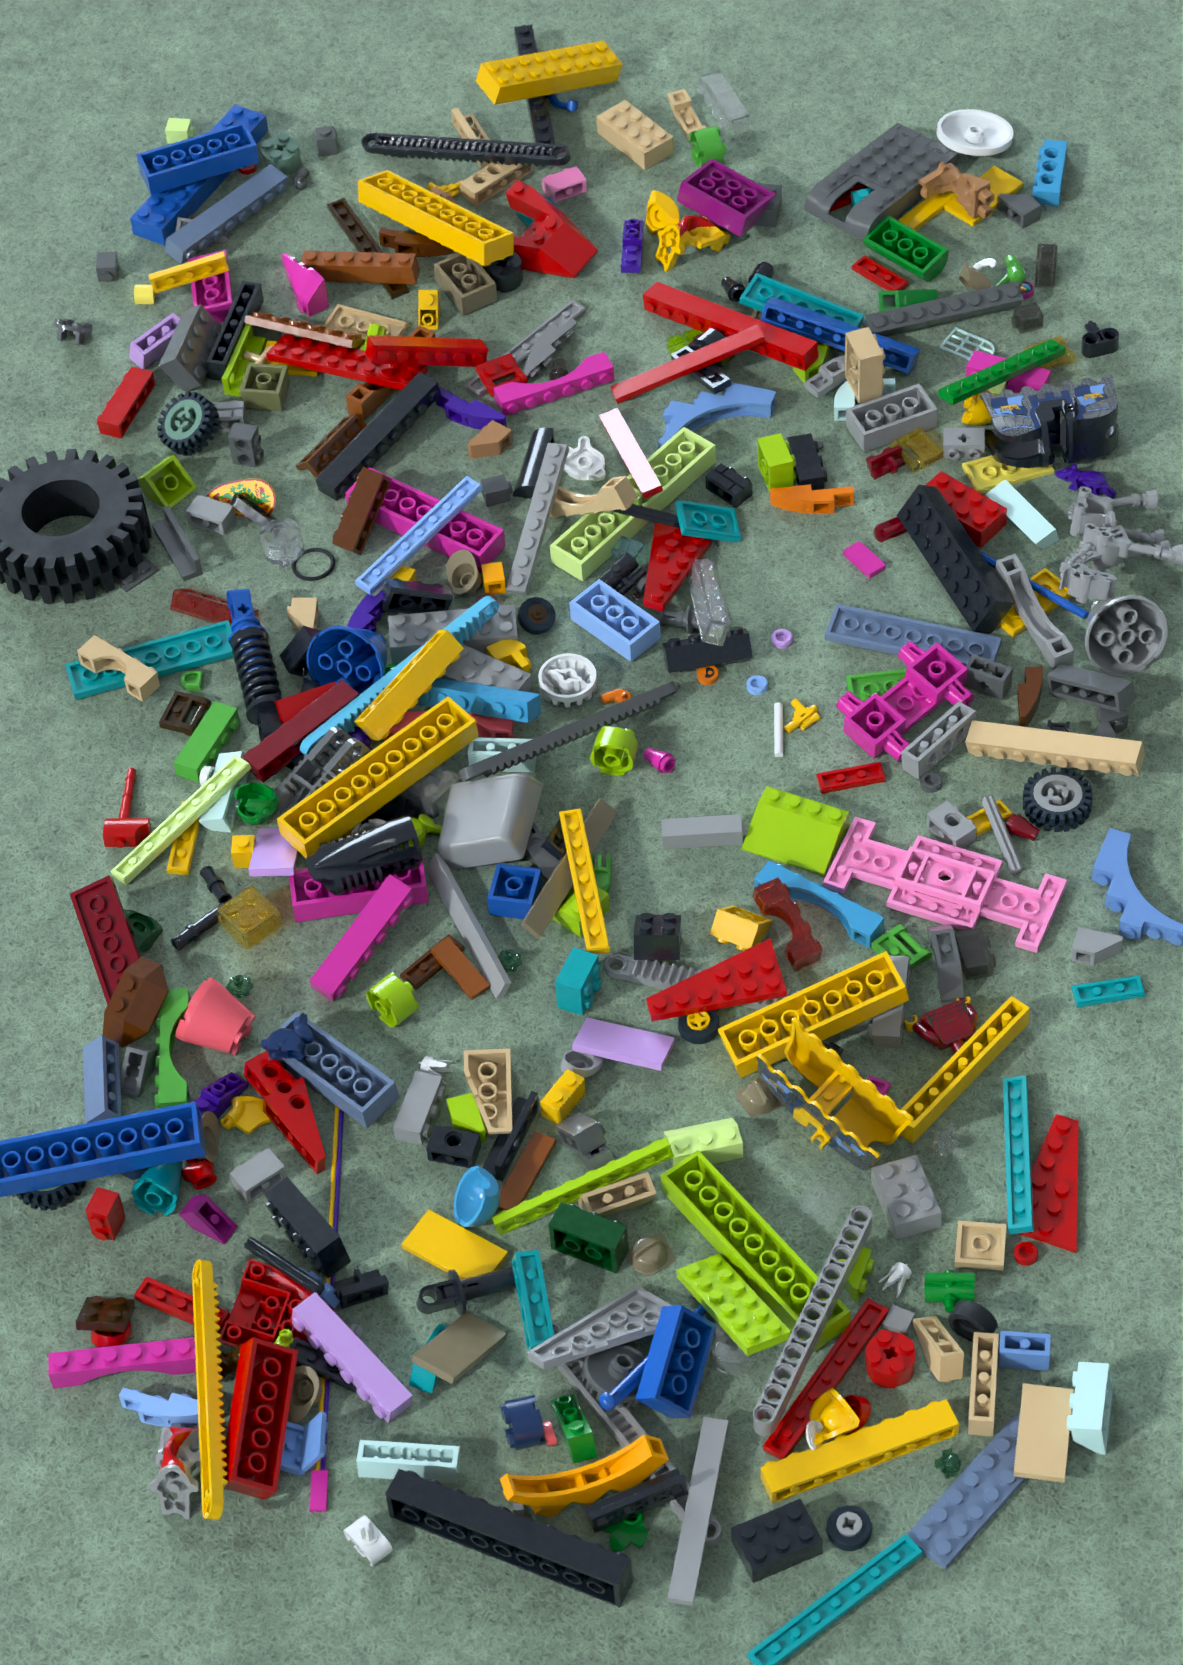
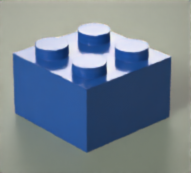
M497 863L487 898L489 915L524 919L541 892L543 886L541 869Z

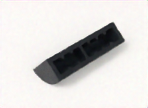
M545 427L533 432L513 497L532 499L547 444L555 442L554 428Z

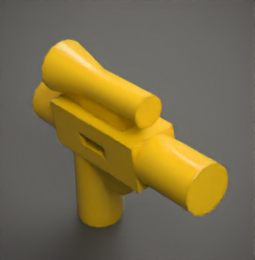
M462 180L455 184L451 183L441 186L430 182L427 188L432 190L436 186L454 198L460 195V182Z
M797 698L793 699L791 705L795 708L794 718L784 727V730L790 734L800 727L804 731L811 724L821 720L817 713V706L812 705L805 708Z

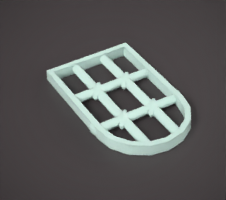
M957 327L954 328L939 347L968 361L974 351L964 348L963 345L965 343L975 346L976 351L983 349L992 353L991 355L995 353L994 345L990 341ZM958 331L966 334L967 337L964 339L954 335V333ZM953 337L961 340L962 343L957 345L948 340ZM973 337L982 342L978 345L969 341V338ZM985 343L989 344L992 350L984 347L983 345ZM949 344L955 347L956 350L954 351L949 348L944 347V345ZM961 349L963 351L970 353L971 356L968 357L966 355L959 353L958 351Z

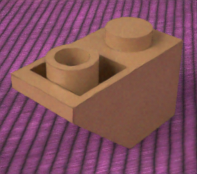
M492 420L468 442L469 458L501 455L513 443L512 430Z

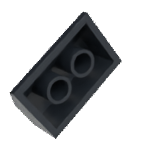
M393 578L387 579L383 588V611L415 614L447 611L453 600V593L450 587L443 586L442 584H425L420 581L409 582Z

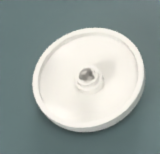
M964 109L947 113L941 117L937 125V137L942 144L956 152L973 156H989L1001 153L1011 146L1013 128L1005 119L996 114L982 110Z

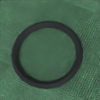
M309 548L297 554L293 559L292 571L302 580H320L332 572L335 566V559L331 552L326 549ZM310 552H322L331 560L329 569L315 577L301 575L296 569V563L301 556Z

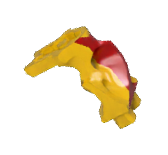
M696 215L685 216L679 223L668 225L664 230L658 232L660 242L655 259L663 263L664 271L667 272L674 268L678 256L685 253L687 246L692 245L694 249L696 246L699 249L710 246L712 250L720 252L722 246L728 244L731 235L727 231H722L719 225L706 217Z

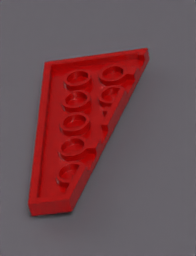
M655 522L643 606L663 612L712 544V539L685 536L681 534L680 528Z
M770 938L646 998V1004L651 1022L785 997L787 996V990Z
M1056 1114L1031 1170L1034 1232L1019 1234L1076 1253L1078 1121Z

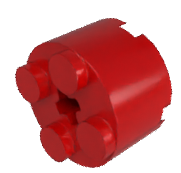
M879 1331L868 1342L866 1347L865 1366L872 1382L888 1389L907 1384L915 1372L916 1351L914 1342L899 1332Z

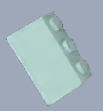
M1079 1362L1078 1371L1073 1372L1072 1384L1076 1388L1075 1393L1070 1394V1408L1073 1409L1072 1415H1068L1067 1430L1072 1432L1073 1441L1098 1454L1106 1455L1113 1396L1110 1367L1108 1363Z

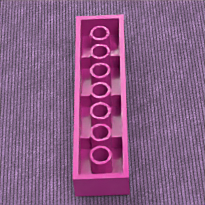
M389 477L392 481L375 523L403 536L440 500ZM357 481L345 493L347 505L349 502V495L354 490ZM463 510L424 545L449 558L458 550H468L473 554L477 569L481 573V564L491 563L506 547L504 529Z

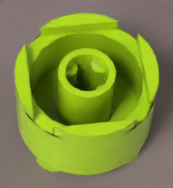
M603 726L596 736L590 755L592 765L594 767L596 765L601 769V773L607 775L623 776L625 772H630L638 751V741L635 738V733L631 729Z
M393 972L366 992V998L373 1011L377 1009L382 1014L378 1018L391 1028L399 1025L420 1008L412 994L414 992L412 985L408 981L403 983Z

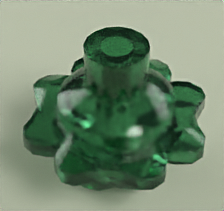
M512 949L502 950L500 955L497 956L506 973L510 971L515 972L517 967L522 965V960H520L521 954L515 953Z
M237 975L231 977L225 987L233 996L240 999L248 996L254 986L251 983V978Z
M953 1448L942 1450V1456L934 1462L935 1467L941 1469V1473L945 1475L946 1479L955 1477L962 1465L959 1455L954 1453Z

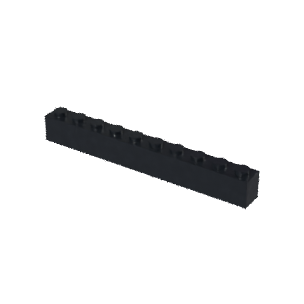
M522 25L514 27L518 56L538 53L533 26ZM546 95L526 99L534 143L555 144Z

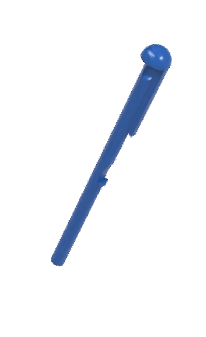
M981 552L989 566L996 569L997 560ZM1029 579L1033 591L1077 616L1087 619L1088 611Z
M700 1304L693 1312L703 1316L707 1311ZM647 1357L609 1394L602 1393L600 1395L599 1403L603 1409H615L640 1384Z

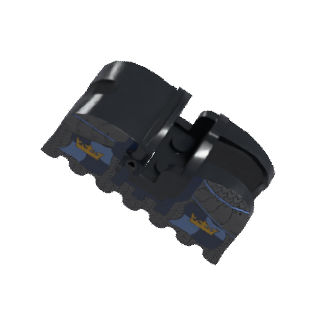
M1113 375L1101 377L1100 382H1095L1091 378H1084L1079 385L1071 381H1063L1058 388L1052 384H1043L1040 390H1034L1032 387L1025 386L1021 388L1020 393H1014L1012 390L1005 389L1001 391L999 396H994L990 392L980 393V398L986 406L994 432L992 430H985V442L994 460L999 463L1018 468H1044L1055 462L1053 451L1062 450L1064 463L1069 464L1076 463L1077 460L1093 459L1108 455L1117 446L1118 427L1116 419L1118 416V400L1114 388ZM1060 411H1062L1063 416H1064V418H1065V419H1063V420L1061 421V424H1060Z

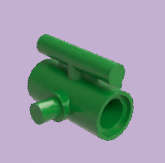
M946 1270L944 1273L925 1272V1303H943L945 1311L951 1313L958 1301L970 1300L974 1302L975 1273H954L952 1270Z

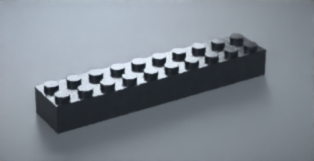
M398 1469L385 1493L389 1515L394 1519L617 1607H621L633 1583L631 1559L624 1553L609 1551L596 1542H586L573 1533H563L550 1524H540L527 1515L520 1516L514 1514L504 1506L496 1507L489 1504L483 1498H473L466 1495L460 1489H450L443 1486L437 1480L422 1478L414 1471Z

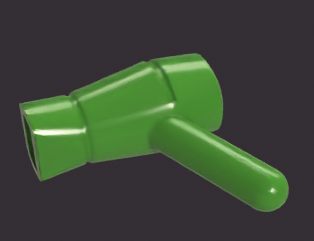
M1009 255L1005 258L1007 274L996 286L1016 281L1020 285L1026 279L1024 267L1014 255Z

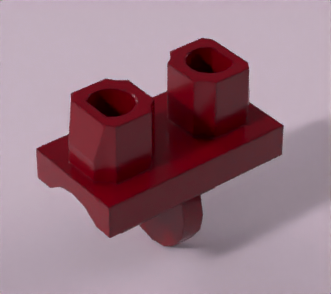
M901 446L888 447L877 456L871 455L866 458L867 467L870 469L871 476L874 479L889 472L895 474L898 472V468L905 465Z

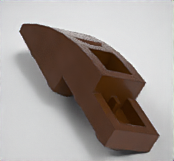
M382 227L379 231L380 246L394 248L395 253L416 254V257H437L456 253L421 233L415 235Z

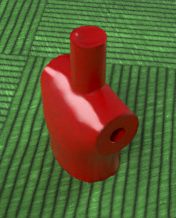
M196 1159L186 1160L189 1166L182 1168V1176L185 1182L191 1183L196 1190L207 1188L216 1182L217 1178L214 1173L213 1164L208 1159L200 1162Z

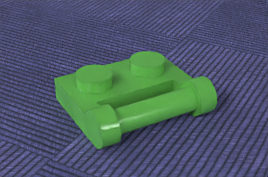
M902 924L897 925L871 942V948L878 955L887 951L888 955L909 956L911 970L932 957V953L927 948L924 949L909 935L907 928ZM901 938L916 954L913 955L898 939Z

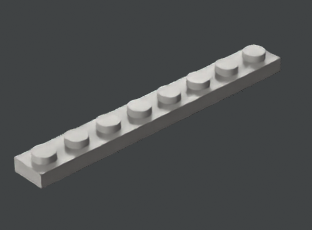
M547 444L506 587L508 593L528 596L569 452L567 444Z

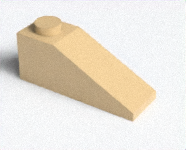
M936 1316L913 1319V1326L927 1364L939 1382H951L952 1380L962 1379L964 1352Z

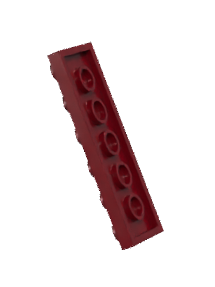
M110 875L70 893L107 1005L124 970L140 958L114 880Z

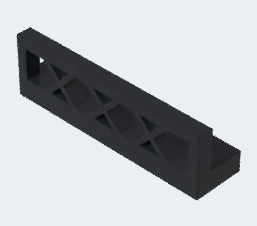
M531 1091L528 1099L517 1097L512 1107V1131L510 1134L498 1135L482 1167L491 1173L496 1180L503 1182L540 1108L537 1092Z
M677 1468L584 1507L594 1533L688 1494L686 1479Z

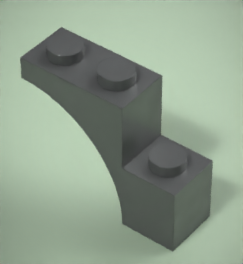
M1097 707L1096 716L1100 726L1094 736L1118 738L1115 733L1123 731L1128 725V713L1126 710L1117 712Z

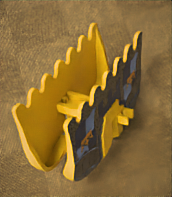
M794 1017L791 1020L790 1039L784 1053L792 1066L819 1089L808 1099L806 1093L799 1086H793L788 1081L786 1075L780 1070H774L770 1066L769 1061L761 1054L757 1056L758 1074L769 1090L793 1115L796 1121L805 1127L811 1123L817 1128V1131L810 1138L811 1142H814L817 1138L821 1142L819 1145L821 1150L828 1144L855 1167L868 1171L881 1157L878 1151L875 1152L872 1148H868V1146L873 1142L885 1145L893 1144L914 1118L908 1112L900 1111L890 1097L881 1095L871 1081L862 1079L852 1065L843 1063L840 1056L833 1049H827L818 1036L813 1033L809 1034L803 1024ZM852 1090L851 1099L834 1117L828 1116Z

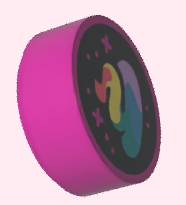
M1028 281L1020 284L1023 299L1032 297L1034 294L1033 284Z

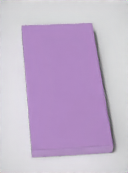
M279 828L258 829L249 866V876L294 875L299 851L280 834Z
M586 1018L573 1042L572 1050L661 1071L674 1046L675 1037Z

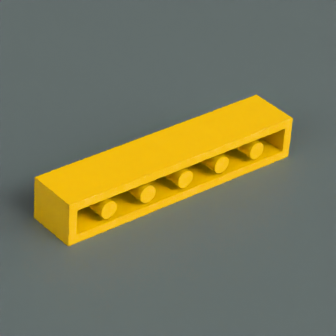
M438 630L354 722L371 740L385 739L390 734V728L394 724L400 723L404 718L403 714L408 709H412L418 703L417 699L432 688V683L436 678L439 679L446 673L447 666L459 659V653L464 649L463 646L448 630Z

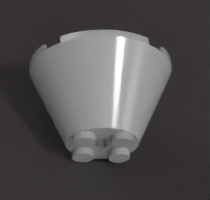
M1119 596L1095 601L1088 615L1085 636V649L1089 660L1099 671L1114 677H1124L1145 670L1147 668L1146 665L1154 658L1157 659L1165 646L1168 635L1166 617L1157 604L1142 596Z

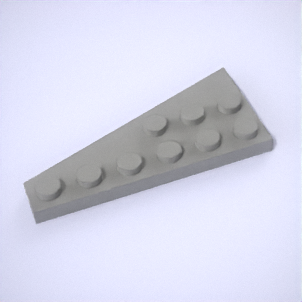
M637 1285L527 1352L528 1360L546 1370L654 1334L662 1307L672 1305Z

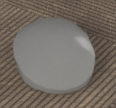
M570 1050L563 1055L560 1068L563 1073L569 1069L583 1078L590 1077L601 1069L603 1057Z

